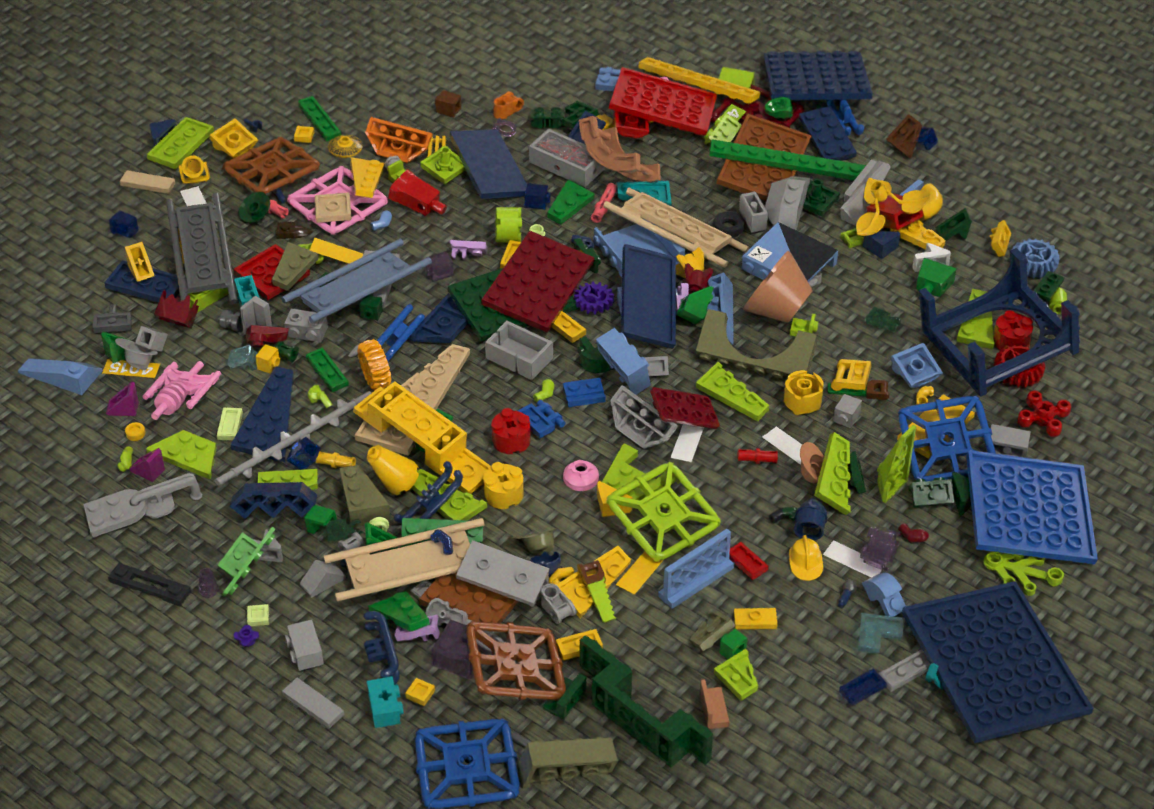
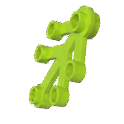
M994 551L989 552L984 557L983 563L985 567L995 570L1003 580V584L1016 581L1015 578L1009 576L1005 569L1011 570L1024 586L1023 593L1027 596L1035 594L1036 585L1026 575L1047 580L1051 586H1058L1063 582L1064 572L1059 568H1050L1046 572L1028 567L1033 564L1035 566H1042L1045 558L1030 556L1023 559L1024 555L1001 554ZM1014 559V560H1016L1017 562H1014V563H1013V562H1009V560Z

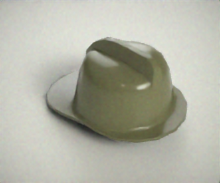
M557 528L542 533L514 536L510 539L522 538L528 551L535 555H542L544 551L550 552L554 550L553 530Z

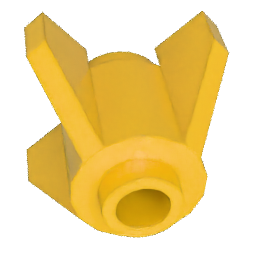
M701 247L694 250L693 254L690 253L685 256L678 254L676 256L680 262L676 265L677 275L686 278L684 268L687 263L694 270L704 272V252Z

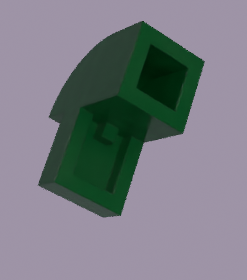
M586 336L579 338L578 353L581 357V367L591 373H604L614 369L609 366L599 352L598 347L594 348Z

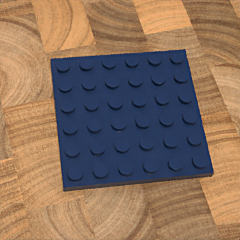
M770 51L764 53L763 59L771 100L780 97H787L791 100L872 99V90L861 52L833 51V53H826L824 51H817L816 53L802 51L800 53L786 51L784 53Z

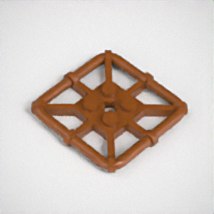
M278 137L257 148H251L248 152L223 164V170L234 177L240 185H245L254 193L263 192L265 194L286 184H292L294 180L316 171L320 167L319 161L306 153L302 147H297L283 137ZM283 146L291 150L284 154L280 152ZM273 148V150H271V151H269V152H267V153H265V154H262V152ZM295 157H298V158H303L304 160H292V159L295 158ZM292 168H303L293 174L288 172ZM234 169H250V170H248V171H246V172L240 174V173H238L237 171H235ZM257 175L262 177L259 186H256L249 179ZM280 175L283 177L282 179L266 186L268 180L273 179L275 176Z
M472 621L467 624V640L470 651L468 658L472 663L478 692L488 695L518 697L519 700H525L526 698L559 700L565 693L566 686L562 672L563 662L559 658L556 640L551 629L514 625L511 622L498 624ZM483 631L506 633L507 643L496 642ZM514 634L537 635L540 637L530 645L517 644ZM476 639L491 649L492 655L481 654L478 651ZM547 641L551 660L536 659L535 650ZM481 664L494 665L496 673L487 681L483 680ZM539 669L553 670L557 687L541 676ZM499 680L515 681L516 688L494 687L493 685ZM524 682H534L543 690L527 689L524 686Z

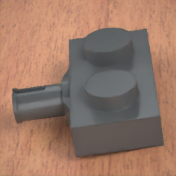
M112 304L109 305V313L93 315L94 333L131 330V312H116L117 306L113 304L112 308Z

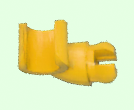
M924 386L919 389L916 395V405L928 403L926 397L934 395V388L932 386Z

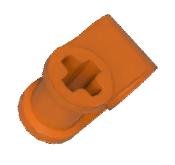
M510 91L506 92L504 95L494 99V117L500 120L506 119L522 109L524 100L520 97L517 98Z

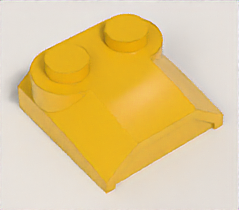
M236 119L228 122L210 134L209 137L216 150L224 151L232 158L248 152L258 142V139Z

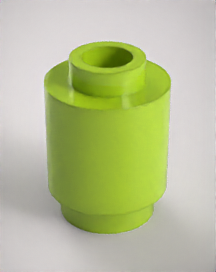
M1058 288L1049 300V308L1057 314H1061V303L1067 300V293L1064 289Z

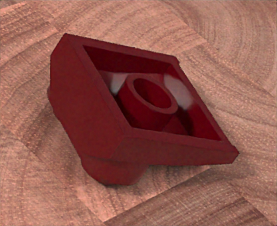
M250 325L246 328V343H249L250 347L261 348L264 344L284 342L287 340L289 328Z

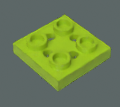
M447 146L441 147L438 151L420 162L422 169L443 184L448 183L466 170L460 157Z

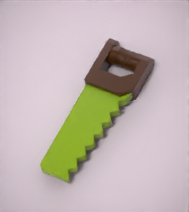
M599 560L583 565L582 563L577 564L578 571L585 587L588 588L601 620L604 623L615 620L616 617L612 610L613 606L610 605L611 600L608 599V590L605 588V574ZM596 569L597 574L587 576L586 572Z

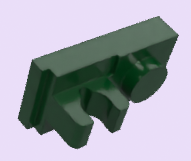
M853 451L850 454L848 472L850 473L852 487H856L858 493L861 494L866 492L861 463L856 451Z

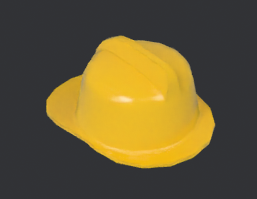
M803 535V538L797 540L789 550L790 567L792 573L797 578L806 581L815 580L823 572L822 554L817 542Z

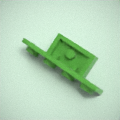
M274 527L269 530L260 544L242 532L217 565V567L233 577V580L222 593L224 597L227 593L233 594L239 586L236 584V581L240 576L243 579L251 570L248 565L252 560L257 562L263 554V551L260 549L264 544L269 545L274 539Z

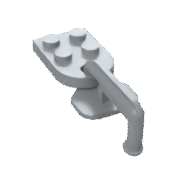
M188 473L140 491L127 489L83 504L92 537L133 524L143 516L156 519L170 514L175 508L171 492L189 486L191 489L190 497L193 500H200L202 493L196 477Z

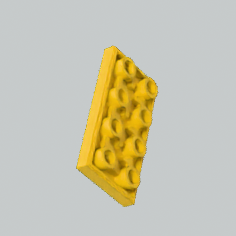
M943 394L938 399L947 400L951 398ZM958 405L943 408L946 419L960 417L966 407ZM936 409L924 411L919 416L926 422L940 420ZM971 411L964 421L965 425L974 418L975 412ZM913 422L908 426V428L912 425L916 426L914 441L927 439L925 429ZM902 432L898 435L897 440L902 436ZM945 435V439L943 440L948 442L951 438H949L948 435ZM929 446L914 449L928 459L932 457Z

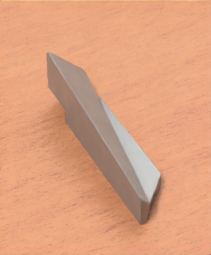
M870 160L844 193L841 220L856 226L858 219L867 212L866 207L871 205L864 199V190L868 178L884 181L890 169L889 164L881 160Z

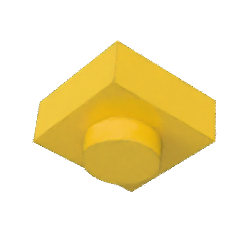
M297 126L294 142L311 143L314 127Z
M416 678L405 693L406 699L425 706L435 692V685Z

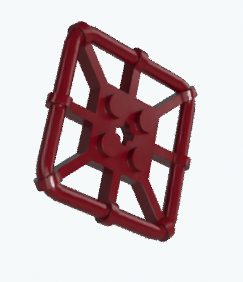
M751 85L750 89L759 91L760 95L769 99L765 103L755 100L752 103L741 105L734 102L736 99L726 97L723 103L712 112L710 122L714 124L722 116L720 114L733 104L746 111L738 120V123H741V125L748 113L790 128V125L799 118V114L804 112V108L801 104L791 101L793 117L783 122L776 120L773 116L768 115L764 109L765 104L771 100L770 92Z

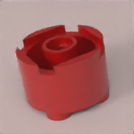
M1011 310L998 317L993 335L996 348L1000 351L1006 345L1011 347L1013 344L1030 347L1033 320Z
M505 408L493 418L491 423L492 442L497 451L504 454H513L515 451L523 452L529 447L531 439L529 416L519 411Z

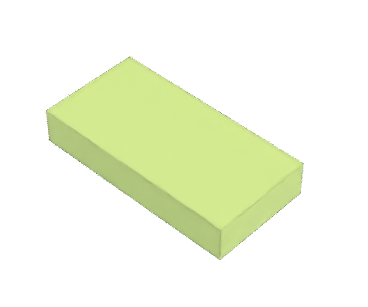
M223 408L217 440L233 441L240 428L243 415L242 408Z

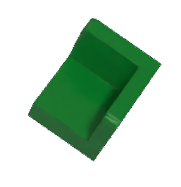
M314 505L304 517L307 532L315 534L321 525L333 527L338 525L335 510Z

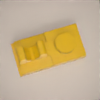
M1002 220L996 228L991 229L993 234L989 236L992 240L991 247L998 257L1005 256L1012 234L1005 220Z

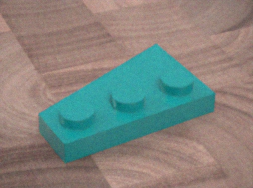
M669 181L617 182L618 199L628 201L633 198L626 194L627 189L631 188L672 206Z

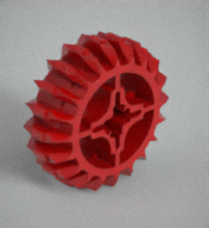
M1013 344L1010 347L1006 345L1004 349L1001 348L996 354L993 366L995 367L1030 350L1029 346L1023 347L1021 344L1019 346ZM1042 362L1003 380V383H1009L1010 386L1016 385L1017 388L1019 386L1026 388L1027 385L1033 387L1034 383H1038L1042 379L1045 363Z

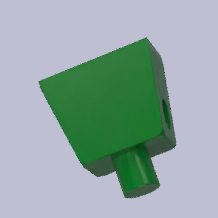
M924 258L918 274L916 289L919 291L926 288L931 295L941 297L955 282L957 268Z

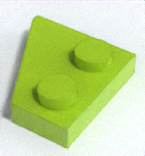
M747 649L714 668V674L740 701L758 691V683L753 674L754 670L752 664H750Z

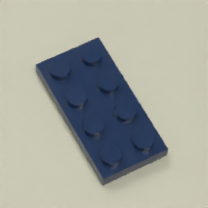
M831 106L799 114V120L807 134L811 135V141L821 158L842 161L856 157L857 152Z
M124 260L120 262L104 283L107 289L154 302H159L164 290L166 291V298L171 294L176 298L180 293L177 275L152 268L155 276L137 282L128 267L127 261Z

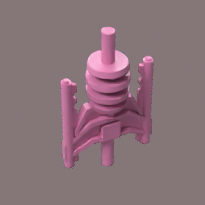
M198 361L189 372L177 370L179 367L176 362H172L143 395L145 400L152 398L154 393H157V389L164 385L154 400L156 410L151 414V417L157 420L162 414H173L183 404L187 395L194 394L191 400L186 402L187 407L192 409L209 388L219 380L221 372H212L211 375H198L197 373L204 367L201 361Z

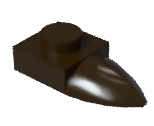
M277 222V239H295L313 233L312 230L306 227L295 225V222Z

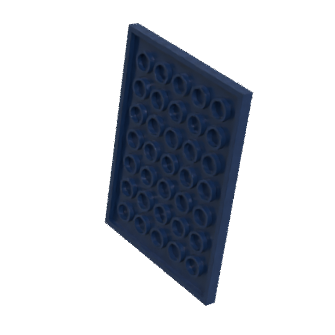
M1016 581L902 608L901 613L929 663L938 665L939 668L936 675L974 743L1092 714L1094 708Z

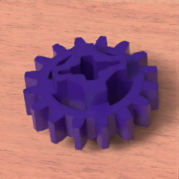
M592 281L591 284L585 283L584 287L579 286V290H575L574 300H576V307H580V311L586 310V314H589L591 311L594 315L599 311L602 314L604 309L608 311L609 306H613L614 293H612V289H608V285L601 286V282L595 284Z

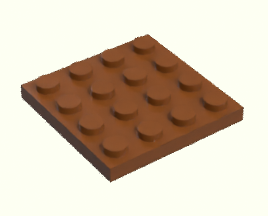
M457 573L437 577L419 598V604L428 607L432 599L439 598L449 602L451 609L457 608L465 611L469 620L498 624L503 622L519 602L456 578Z

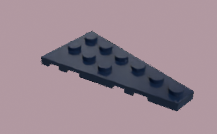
M277 366L274 368L233 439L231 450L253 455L252 449L254 447L265 451L281 442V432L284 431L288 434L294 380L293 370ZM287 447L281 450L282 459L277 461L286 462Z

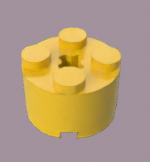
M805 370L791 373L785 382V405L792 410L793 414L798 416L819 410L822 404L823 380L819 375L815 373L813 375L808 374Z
M501 462L493 463L492 467L485 472L483 477L484 496L488 500V504L497 509H508L511 505H518L524 496L522 469L510 464H502Z

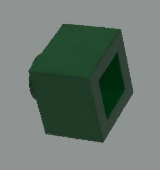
M370 295L362 298L360 302L361 318L378 321L383 312L382 298Z

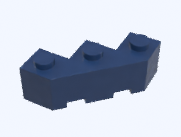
M303 482L245 483L232 496L230 507L244 519L257 506L274 518L286 505L300 517H303L315 505L317 494Z

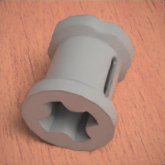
M354 532L345 541L341 540L338 542L340 551L365 546L362 537L357 532Z

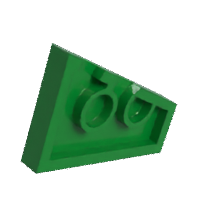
M568 179L547 212V217L561 225L593 201L595 194Z
M399 592L390 598L368 605L369 611L380 612L386 620L391 619L395 625L410 632L430 625L429 617L407 592Z

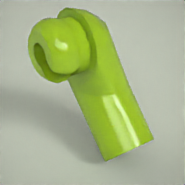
M551 379L544 380L541 384L543 385L542 391L533 394L536 402L539 400L543 401L553 395L554 383Z
M125 447L121 453V462L117 464V467L122 472H125L127 469L129 470L132 466V447Z

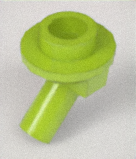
M314 385L309 389L308 398L311 403L321 400L326 409L333 405L325 391H321L319 385Z

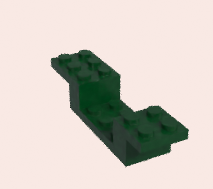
M587 635L580 639V667L594 677L592 678V705L670 768L688 753L692 754L704 765L711 761L713 733L708 727L702 726L691 714L684 712L681 708L664 723H661L656 716H652L645 711L642 705L636 704L630 699L632 698V670L627 664L621 663L611 652L603 649L596 640H592Z

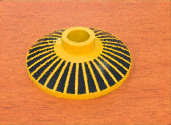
M341 135L332 139L328 148L330 153L336 157L349 158L360 153L362 142L355 136Z

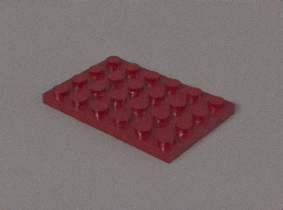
M529 231L482 298L481 304L548 333L594 263L595 257Z

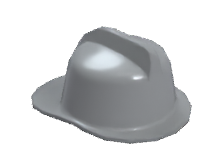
M115 339V343L125 349L126 361L132 367L145 370L148 368L152 356L158 354L157 351L137 345L131 340Z

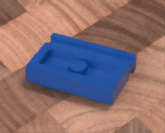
M600 378L563 383L568 407L606 402Z

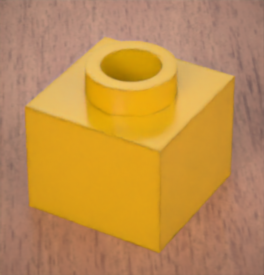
M266 344L255 356L257 369L269 374L280 364L278 348Z

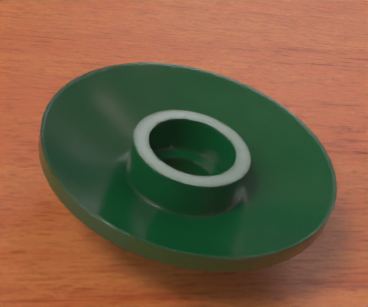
M255 192L247 196L239 208L240 218L246 223H254L262 219L270 208L269 197L263 192Z

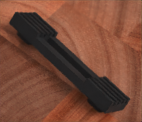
M119 562L108 576L110 583L142 591L180 607L189 596V593H191L190 586ZM138 577L165 586L167 589L164 591L134 581L132 578Z

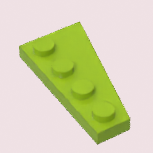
M833 432L829 435L814 496L847 515L851 512V506L848 505V499L850 498V490L848 489V481L850 480V473L848 472L850 442Z
M419 469L417 471L419 473L418 479L411 489L419 496H422V490L427 491V485L429 483L433 485L438 477L423 469ZM444 483L438 490L439 494L442 495L451 484ZM456 490L437 511L447 520L468 521L485 510L487 502L482 499L480 501L474 499L473 495L468 492L463 493Z

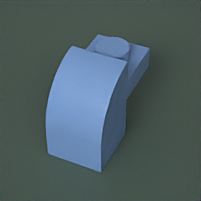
M880 573L862 582L870 601L879 600L887 619L902 612V608L906 607L899 592L902 590V587L889 573Z

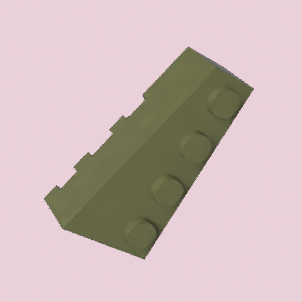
M612 738L555 739L544 742L535 740L527 743L517 764L522 789L530 788V783L540 782L541 785L550 784V780L557 778L568 781L578 776V774H582L583 777L611 773L618 760Z

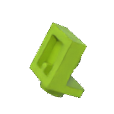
M398 160L388 166V179L392 183L406 171L402 160Z
M812 314L811 321L793 318L790 336L796 337L798 330L812 334L817 332L819 321H815L816 314Z

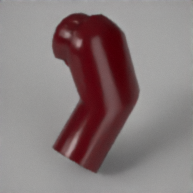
M906 523L901 524L898 528L900 533L911 543L927 541L929 538L927 531L911 529Z

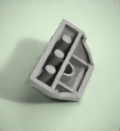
M792 176L771 183L765 210H767V218L773 226L780 222L797 230L810 178Z
M621 385L610 400L615 428L643 449L667 442L678 427L676 423L661 420L655 408L623 385Z

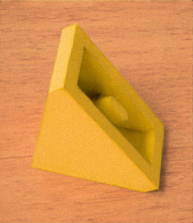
M143 242L125 247L128 267L137 282L155 276Z
M598 481L597 499L602 517L613 516L615 514L606 501L607 497L617 489ZM627 494L621 496V497L633 499V497H631V496H629V495H627ZM618 505L625 514L631 513V507Z

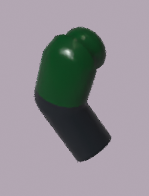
M794 506L780 508L769 515V520L772 523H776L789 516L790 520L793 521L798 509Z

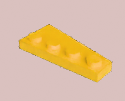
M619 546L596 559L599 560L604 571L606 589L611 586L631 562L629 556ZM595 569L586 572L587 576H591L597 574V571ZM579 571L557 584L565 596L572 601L576 609V615L581 619L594 604L588 588L585 587Z

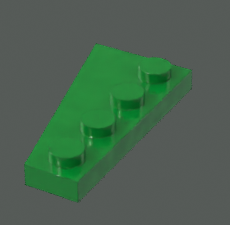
M402 518L401 537L467 521ZM483 526L465 530L470 544L472 540L479 543L483 542ZM441 536L435 537V538H431V539H427V540H423V541H419V542H414V543L402 545L401 547H405V546H409V545H414V544H418V543H422V542H426V541H430V540H434V539H439V538H441Z

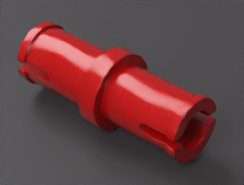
M760 448L755 450L738 449L737 461H753L755 464L760 462L777 463L778 451L760 450Z

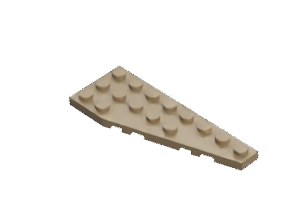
M452 344L437 356V360L432 364L428 363L424 366L422 372L414 374L401 386L436 410L469 357L470 349ZM364 420L355 434L356 441L373 446L380 445L391 451L408 456L415 446V441L393 425L381 433Z

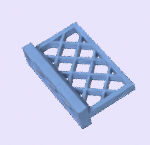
M725 529L664 569V588L658 591V597L673 609L734 569V563L729 559L731 532Z

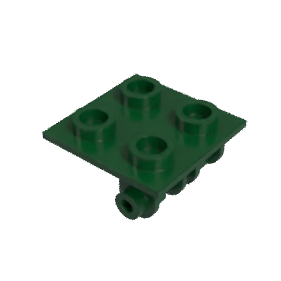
M536 107L534 110H531V118H534V120H531V127L543 128L542 119H544V128H546V119H549V128H551V119L553 128L564 126L561 118H564V110H561L560 107H552L551 110Z

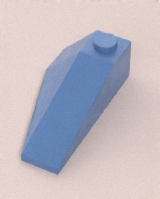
M28 359L20 367L18 373L82 395L103 370L97 366L82 362Z

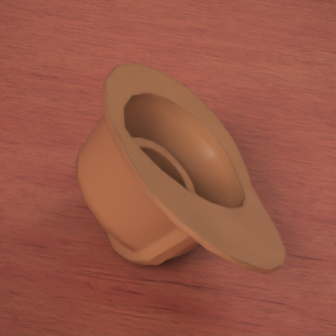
M805 442L800 448L801 473L808 482L817 483L824 455L815 444Z

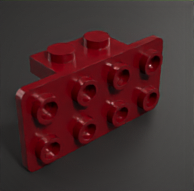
M656 387L650 390L654 400L652 402L653 406L657 409L661 420L717 429L720 426L708 396Z

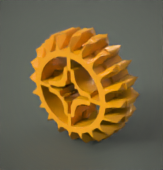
M374 339L364 341L358 345L357 352L365 380L374 391L379 387L385 389L391 384V373L384 350L378 341Z

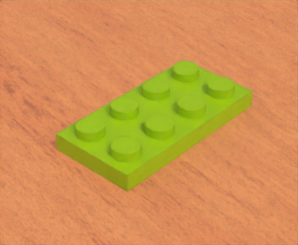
M185 117L147 153V159L176 170L186 157L190 156L210 137V134L215 132L214 126Z

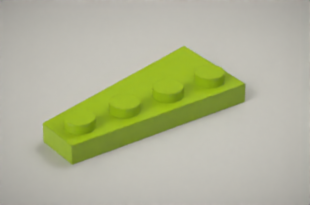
M972 288L969 301L987 292ZM992 311L961 323L956 342L965 344L975 342L979 347L993 350Z
M719 362L696 382L697 389L756 421H759L769 411V405L754 392L747 390L746 385L743 382H738L730 371L726 372Z

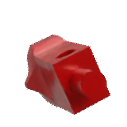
M408 169L389 189V199L424 216H427L432 210L443 215L447 209V205L439 202L440 191L418 178Z

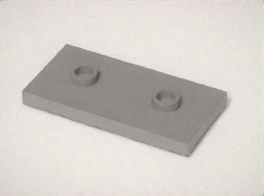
M472 540L456 574V578L534 606L549 573V568Z

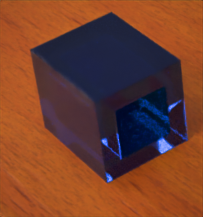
M528 183L525 191V208L545 210L547 203L551 201L548 185Z
M305 437L292 446L287 461L299 470L306 469L316 462L321 447Z

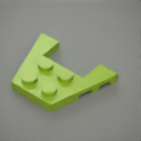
M624 443L602 482L615 489H619L632 482L636 476L644 475L645 473L629 465L638 457V450ZM666 472L657 479L653 478L647 482L654 492L665 486ZM672 473L671 484L675 482L677 484L681 483ZM638 487L627 493V495L639 501L647 497L644 491Z

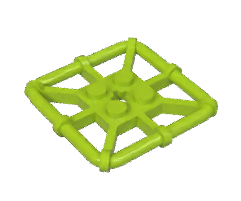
M672 462L662 464L642 476H636L632 482L609 495L606 501L613 513L626 527V532L632 535L647 555L656 562L667 559L685 547L693 546L694 542L714 531L721 523V519L700 494L701 491L697 487L695 488L682 471ZM666 472L665 486L654 492L647 482ZM672 473L688 491L680 497L670 487ZM637 487L641 488L647 495V497L640 501L621 497ZM690 499H695L706 514L691 512L684 503ZM618 505L636 508L644 518L632 523ZM660 507L663 509L667 508V513H662ZM687 520L707 523L708 525L689 535L681 524ZM649 523L658 533L655 550L638 531V529ZM674 528L682 540L661 552L664 534Z

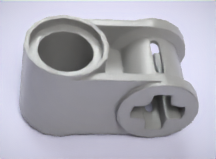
M546 584L542 587L541 606L556 624L561 623L562 619L569 615H576L574 604L557 585Z

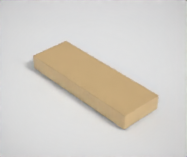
M127 170L121 178L120 184L121 186L169 194L175 185V179Z

